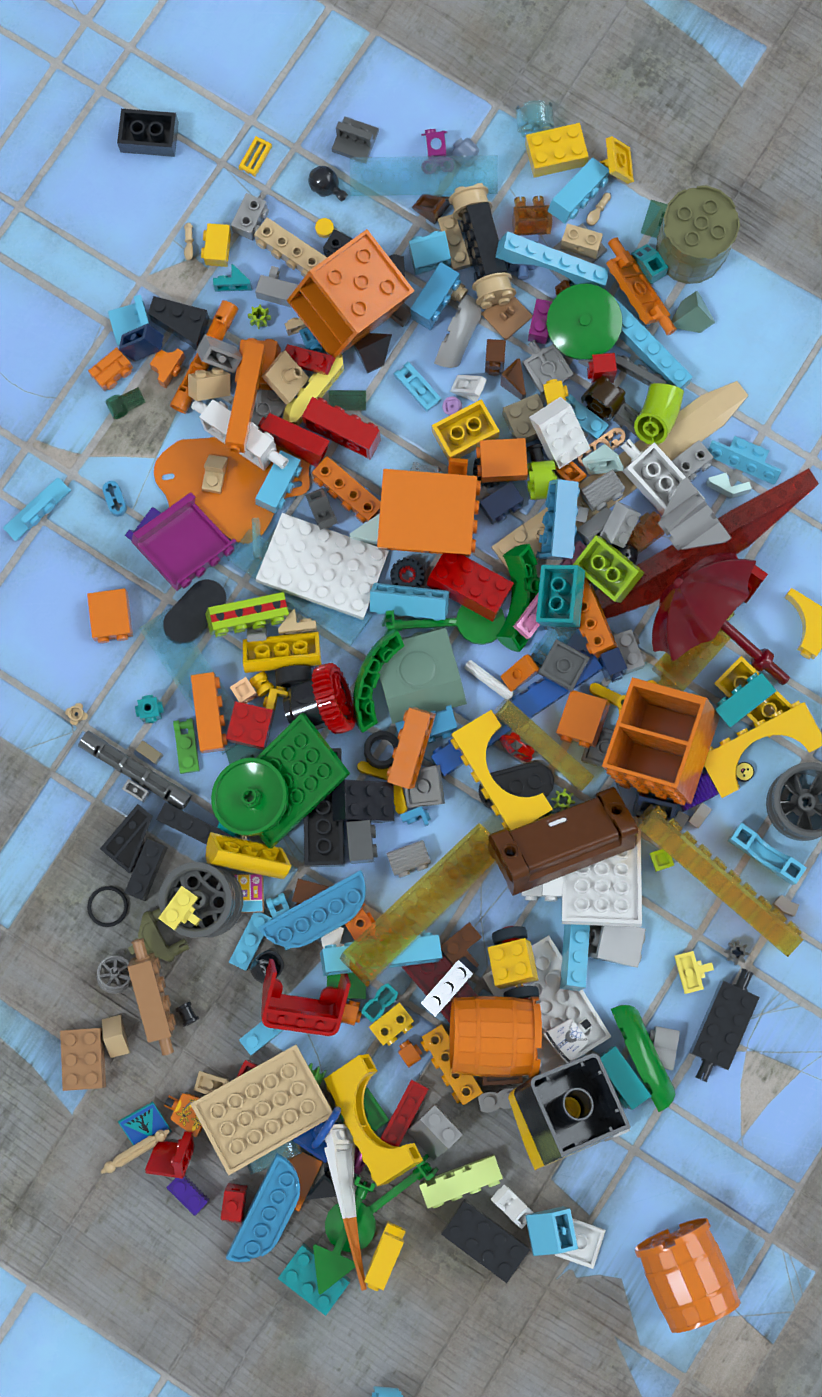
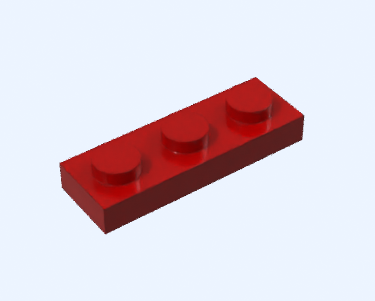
M287 344L284 350L302 369L324 375L329 374L335 361L332 355Z

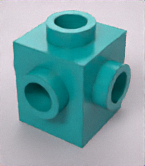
M145 695L142 696V699L137 700L138 705L135 706L136 716L140 717L143 722L150 724L162 719L161 713H164L163 703L157 697ZM145 706H151V710L146 711Z

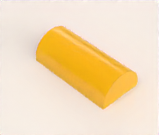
M319 632L270 636L264 641L247 642V639H243V667L245 673L271 671L296 665L309 667L322 665Z
M740 656L714 684L730 698L733 696L731 691L739 685L742 687L747 685L748 682L746 680L755 672L758 675L760 673ZM776 690L774 694L748 713L747 716L754 723L765 719L767 722L772 719L771 715L777 711L782 710L784 713L790 710L789 705L791 704Z
M210 832L206 846V861L208 864L278 879H284L289 873L291 864L283 848L276 846L268 848L266 844Z

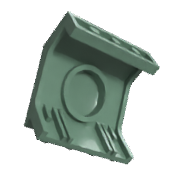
M436 627L428 632H417L409 637H401L404 647L393 655L387 663L385 662L379 672L392 724L403 721L404 714L410 707H416L428 712L434 710L438 712L446 710V706L451 705L454 708L467 704L446 628Z

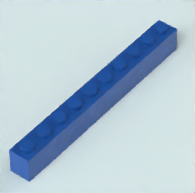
M584 649L580 651L590 657L574 689L602 671L603 667L593 653L590 654L588 650L586 652ZM543 677L544 680L540 683L534 682L528 686V691L524 694L519 692L511 698L512 702L509 704L503 703L495 709L497 712L494 715L501 724V728L490 738L487 748L499 741L502 735H508L570 691ZM450 740L448 741L449 744L444 748L442 746L436 748L431 756L434 764L440 765L443 777H446L464 764L460 758L462 756L459 748L455 750Z

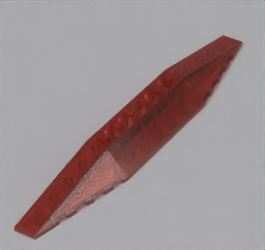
M808 468L717 518L731 537L727 542L685 550L680 549L679 551L674 545H671L636 565L645 573L621 603L614 602L603 591L597 589L595 593L606 619L656 602L681 571L689 569L701 559L717 553L729 552L738 554L748 548L819 485L810 469ZM555 627L560 635L579 629V627Z

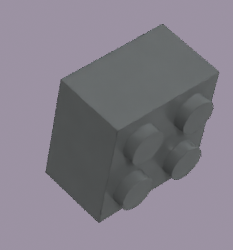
M370 820L346 822L350 863L374 862V857H378L377 846L373 844L372 839L376 838L375 825H371Z

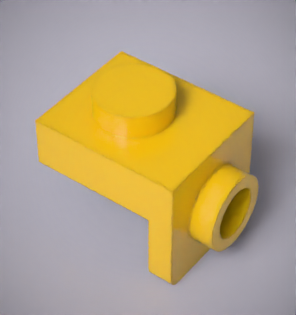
M276 686L275 689L270 688L269 695L264 698L263 707L271 709L275 713L278 696H288L289 692H287L286 688Z

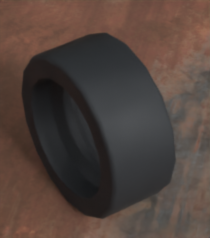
M296 665L276 669V686L289 688L291 685L312 679L311 667Z
M377 731L367 738L364 744V756L372 767L387 769L392 766L394 758L391 756L385 761L375 759L371 753L372 744L377 740H387L395 749L398 747L399 740L390 732Z

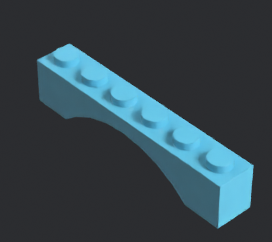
M508 231L498 242L495 258L511 264H528L544 267L564 275L576 285L593 284L601 288L606 286L609 269Z

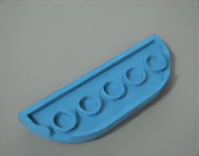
M362 870L259 926V930L274 944L287 948L306 946L347 924L359 913L365 901L366 882Z
M276 1153L226 1254L227 1260L248 1262L250 1259L259 1256L263 1257L279 1241L300 1195L298 1174L290 1161L282 1155Z

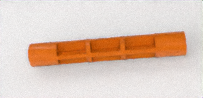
M222 300L206 335L222 341L239 310L238 307L231 302ZM196 353L170 403L173 409L184 414L187 413L193 401V398L188 396V374L195 373L197 370L208 371L210 364L201 361L198 353Z

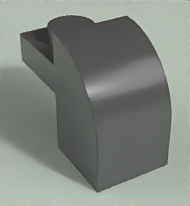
M323 488L305 495L320 530L328 529L338 523Z

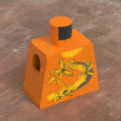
M182 1093L178 1100L169 1095L164 1106L173 1110L170 1119L184 1130L192 1132L194 1137H198L203 1127L191 1103L201 1097Z

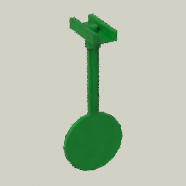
M461 605L457 613V618H446L439 621L433 619L402 621V619L395 620L394 610L385 612L382 620V626H385L386 629L384 635L391 629L402 631V629L456 626L464 639L479 645L494 642L497 639L496 635L505 623L502 609H500L492 622Z
M428 1154L422 1157L423 1162L416 1165L417 1168L413 1170L411 1175L373 1204L366 1206L361 1202L356 1215L360 1250L366 1248L373 1240L376 1231V1220L373 1213L415 1181L421 1180L424 1177L428 1181L435 1176L439 1169L437 1167L432 1169L431 1165L425 1162L429 1157ZM339 1203L331 1208L325 1220V1233L334 1246L344 1225ZM348 1237L342 1249L345 1252H351Z

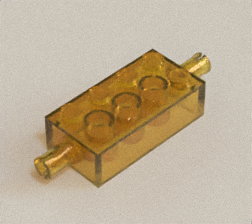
M734 612L728 617L727 621L735 615ZM720 629L713 640L691 648L675 661H672L670 655L665 653L652 668L661 678L657 684L684 691L731 638Z

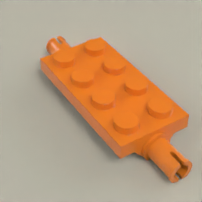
M618 237L611 239L608 245L616 257L610 259L606 264L610 273L619 283L621 290L625 292L630 304L639 314V318L645 325L655 322L659 323L667 336L673 334L677 328L669 318L671 315L629 251L625 250Z

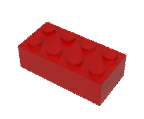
M312 397L302 415L305 428L371 460L381 441L378 426L371 422L367 424L361 421L362 419L355 414L349 415L345 413L344 409L339 406L332 407L328 405L326 400L320 397L317 399Z
M443 553L429 575L426 586L436 590L449 591L450 599L493 622L509 596L514 583L462 554Z

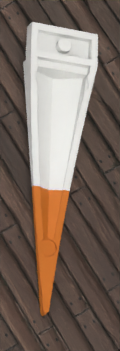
M334 1124L324 1139L327 1143V1147L324 1150L359 1283L363 1291L367 1289L366 1282H364L365 1275L356 1218L354 1185L355 1144L353 1136L345 1124Z

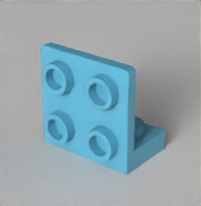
M141 295L134 296V304L108 311L118 346H120L123 334L147 323L150 325Z

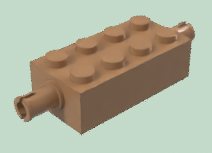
M144 938L136 939L131 942L136 957L131 958L127 967L147 1041L149 1043L159 1040L162 1055H169L174 1052L170 1037L173 1030H175L176 1019L174 1014H170L169 1007L171 1006L169 995H165L164 988H166L164 976L160 977V960L158 957L155 958L154 953L147 954Z

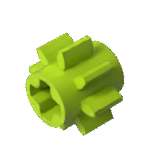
M261 304L256 308L251 307L252 314H248V318L252 319L250 325L253 326L255 324L258 329L262 326L268 327L267 320H271V316L267 315L269 309H263Z
M566 789L563 790V793L556 791L557 798H551V801L556 803L553 809L558 807L560 811L570 808V804H575V801L571 800L573 793L567 794ZM560 797H566L568 799L566 802L567 805H565L564 803L561 805L559 804Z

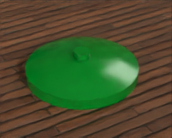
M577 284L566 288L553 300L547 314V331L551 342L562 354L576 360H591L592 355L606 354L617 342L622 329V313L617 301L608 291L593 284Z
M258 758L240 759L228 765L217 777L211 794L212 809L217 820L229 831L242 836L260 835L272 829L283 817L288 804V787L281 772L269 762Z

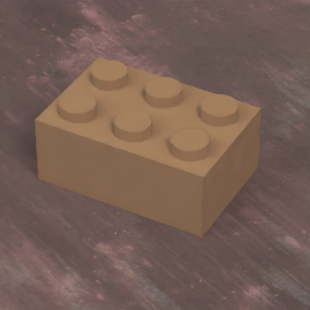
M102 1028L60 1031L63 1091L105 1088V1050Z

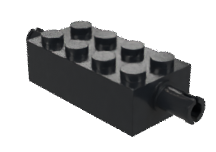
M741 969L742 971L736 984L732 985L724 980L719 982L689 1053L701 1058L702 1061L695 1077L706 1083L713 1066L729 1070L760 998L747 990L754 973L746 969Z

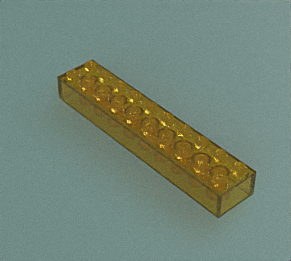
M651 804L636 820L637 827L784 955L789 957L804 940L800 935L802 933L800 928L792 921L788 923L786 921L787 918L779 909L775 908L773 910L771 908L772 905L764 896L760 895L758 897L756 895L757 892L749 883L743 884L741 882L742 879L734 870L728 871L727 866L719 857L716 856L714 859L711 851L704 844L699 846L697 844L698 841L689 831L684 833L682 831L683 828L675 819L671 818L669 820L667 818L668 815L660 806L654 807Z
M480 823L342 953L340 960L367 987L496 864L495 859L491 857L488 851V835L491 833Z

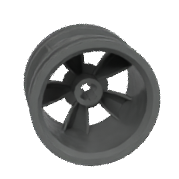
M805 762L791 767L778 776L768 790L766 797L768 817L773 826L790 839L810 841L822 836V828L813 830L810 819L815 813L822 817V803H819L818 795L822 793L821 763ZM804 774L815 777L810 789L801 788L797 775ZM783 786L793 794L790 801H780ZM807 799L808 805L804 807L802 805L804 803L802 800ZM791 812L798 815L797 826L791 823L786 815Z

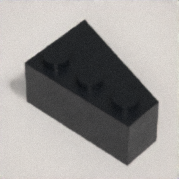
M153 296L148 312L152 322L197 350L209 321L207 310Z
M137 804L102 845L100 850L130 874L153 816Z

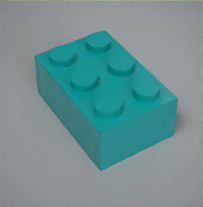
M541 565L536 614L537 623L549 627H580L585 579L584 569L578 565Z
M755 672L746 680L748 682L747 685L744 687L739 685L731 691L733 696L728 700L724 697L716 703V712L729 728L776 692V689L763 673L758 675Z
M611 1046L599 1055L612 1086L619 1095L618 1099L623 1108L633 1110L651 1097V1094L616 1046Z
M304 1243L278 1277L282 1283L325 1316L351 1281L345 1275L320 1295L317 1286L314 1251Z

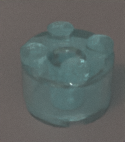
M541 100L529 101L524 103V107L519 108V105L516 107L517 129L522 137L526 138L527 134L554 128L551 102H549V105H546L545 101Z

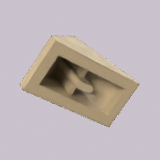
M122 1015L102 1019L103 1040L110 1058L130 1053Z

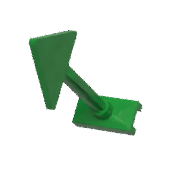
M358 1176L354 1182V1185L357 1187L355 1191L356 1215L362 1200H365L368 1192H373L376 1185L371 1183L368 1188L366 1187L368 1183L366 1181L361 1185L359 1184L361 1178ZM344 1225L333 1251L316 1244L313 1245L317 1286L320 1295L355 1268L353 1260L341 1256V1251L347 1239Z

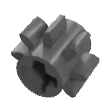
M738 940L735 942V946L728 943L730 948L724 951L729 956L726 961L732 959L734 960V965L738 964V960L745 963L744 956L749 955L748 952H745L747 945L740 946ZM736 948L741 952V955L737 956V958L735 954H732V951L736 950Z

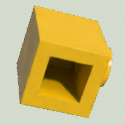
M552 379L543 384L547 405L559 397L566 401L565 397L569 396L567 386H563L562 380Z

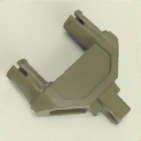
M160 907L152 912H144L138 938L136 939L144 938L148 954L154 953L155 957L172 962L175 956L190 949L189 945L186 944L185 938L171 946L166 945L156 925L160 921L158 919L161 915ZM132 945L128 949L131 955H134L135 952Z

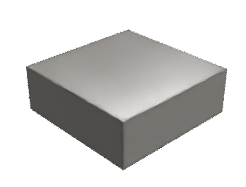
M266 626L253 630V627L247 628V642L267 640Z

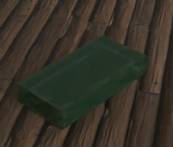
M329 390V405L332 407L339 406L344 410H366V391Z

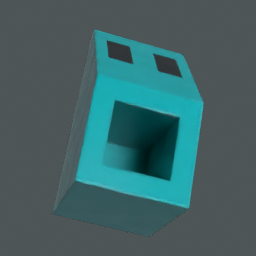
M648 244L631 253L650 284L666 276L667 264L659 252Z

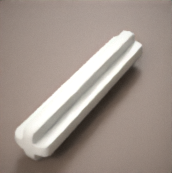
M472 660L466 663L465 670L507 701L512 698L514 692H511L508 687Z

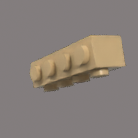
M268 217L254 234L256 244L264 250L266 248L276 259L280 260L281 258L288 267L293 270L295 268L299 270L303 277L327 258Z

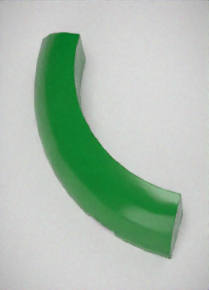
M530 544L516 546L503 555L509 569L511 582L514 584L509 612L496 638L506 648L516 652H520L529 639L521 635L513 626L539 592L540 577H537L535 566L537 565V560Z
M391 629L371 648L356 678L353 693V710L358 729L362 733L378 723L372 695L373 689L376 688L380 677L379 672L384 663H387L393 655L404 647L399 631L396 629Z
M620 1005L611 1008L614 1019L622 1033L624 1042L641 1079L651 1094V1099L658 1112H661L674 1101L675 1088L655 1050L640 1013L635 1007L630 1005Z

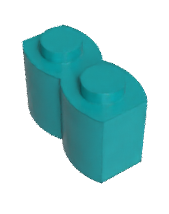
M390 984L383 985L377 991L375 998L369 1000L364 1005L361 1013L371 1022L377 1021L383 1015L385 1008L396 1001L399 993Z

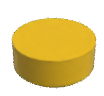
M321 218L316 222L315 230L318 236L328 238L332 234L334 226L330 219Z

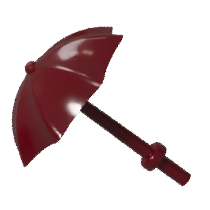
M729 552L707 556L689 569L681 571L672 584L663 592L652 628V647L654 652L664 651L670 655L672 661H675L691 648L713 640L721 629L752 658L751 665L756 671L765 670L781 685H785L790 679V676L773 662L774 654L769 649L764 648L760 650L727 621L728 617L749 596L748 581L756 560L738 559L736 553Z

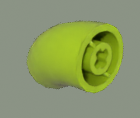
M662 383L649 385L643 408L634 422V429L640 440L650 445L654 442L658 445L665 441L680 411L684 391L681 388Z

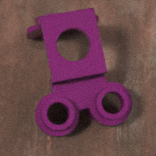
M427 129L425 134H421V136H426L428 159L424 160L421 165L423 172L426 174L434 173L438 165H440L441 170L444 172L452 171L455 166L454 160L446 157L444 133H447V131L445 130L436 132V129ZM438 138L441 140L442 145L439 149L431 147L432 139ZM445 161H449L451 163V166L449 168L444 167ZM427 163L432 164L433 167L431 170L426 169L425 166Z

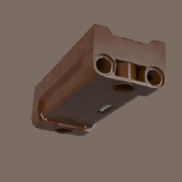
M610 787L597 792L595 798L510 831L504 828L489 834L488 851L491 857L495 859L512 896L633 849L638 834V827L616 788Z

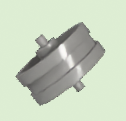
M109 956L99 964L96 979L100 988L105 992L112 994L121 993L130 985V975L120 974L126 969L128 970L129 962L125 958ZM114 963V967L109 968L107 964ZM117 963H120L123 967L119 969ZM102 967H103L107 972H109V973H107V974H101V975H100V971H101ZM109 978V981L105 984L101 979ZM119 978L127 980V982L121 986ZM111 983H116L117 987H112L110 985Z

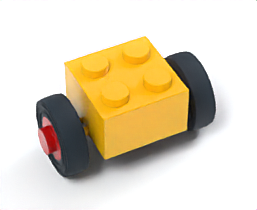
M507 926L493 932L492 940L495 946L487 948L495 986L499 989L516 987L505 991L503 997L529 1000L531 997L539 998L538 987L524 986L523 984L538 981L532 945L527 940V930L523 926Z

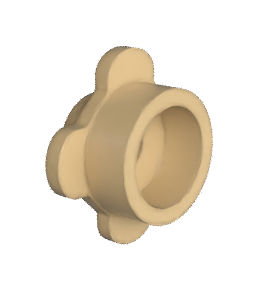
M76 703L75 706L67 708L65 711L72 725H77L79 721L88 718V714L82 709L83 705L81 703Z

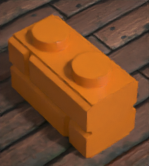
M116 347L89 369L88 372L103 391H106L107 389H113L117 385V381L122 377H128L133 367L130 361Z

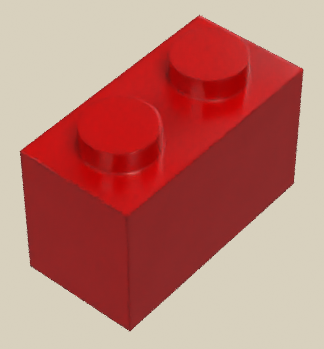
M615 353L592 355L587 368V378L591 379V384L601 376L607 377L611 383H614L617 372Z

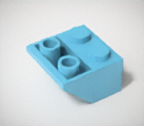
M434 231L428 236H416L409 241V255L415 275L436 270L440 262L447 266L451 265V256L445 231Z
M561 1206L525 1215L533 1256L560 1254L578 1249L570 1208Z

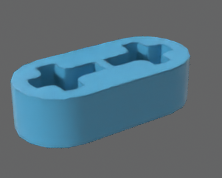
M115 481L106 482L102 489L110 512L117 517L124 515L127 507L119 485ZM110 486H113V488H116V489L114 490V493H115V496H114V497H112V495H111L110 492H107V491H109V487H110ZM116 500L119 505H122L120 511L113 509L115 508L114 501Z

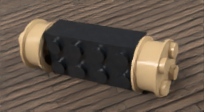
M478 183L469 187L461 186L456 188L455 192L449 197V203L454 208L453 218L462 220L460 221V228L465 233V247L469 249L470 265L474 266L475 282L472 285V289L477 293L476 304L480 305L482 309H487L494 304L506 305L510 303V299L516 295V290L511 286L512 275L507 273L505 261L495 258L499 239L491 213L492 202L488 201L487 198L488 188L483 183Z

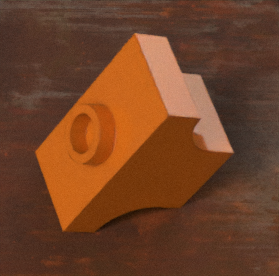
M178 348L173 352H165L163 350L157 352L150 363L152 370L159 374L157 380L164 388H167L173 377H177L181 370L180 366L186 358L184 352Z
M527 654L500 677L512 692L532 679L540 668L532 657Z

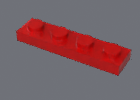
M411 1079L380 1138L381 1140L399 1147L429 1088Z

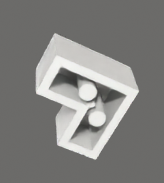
M563 876L521 893V897H525V900L537 901V897L545 898V901L556 902L558 898L562 897Z

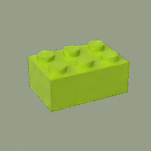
M597 535L573 563V565H578L585 570V577L614 602L619 603L624 600L645 573L603 537Z

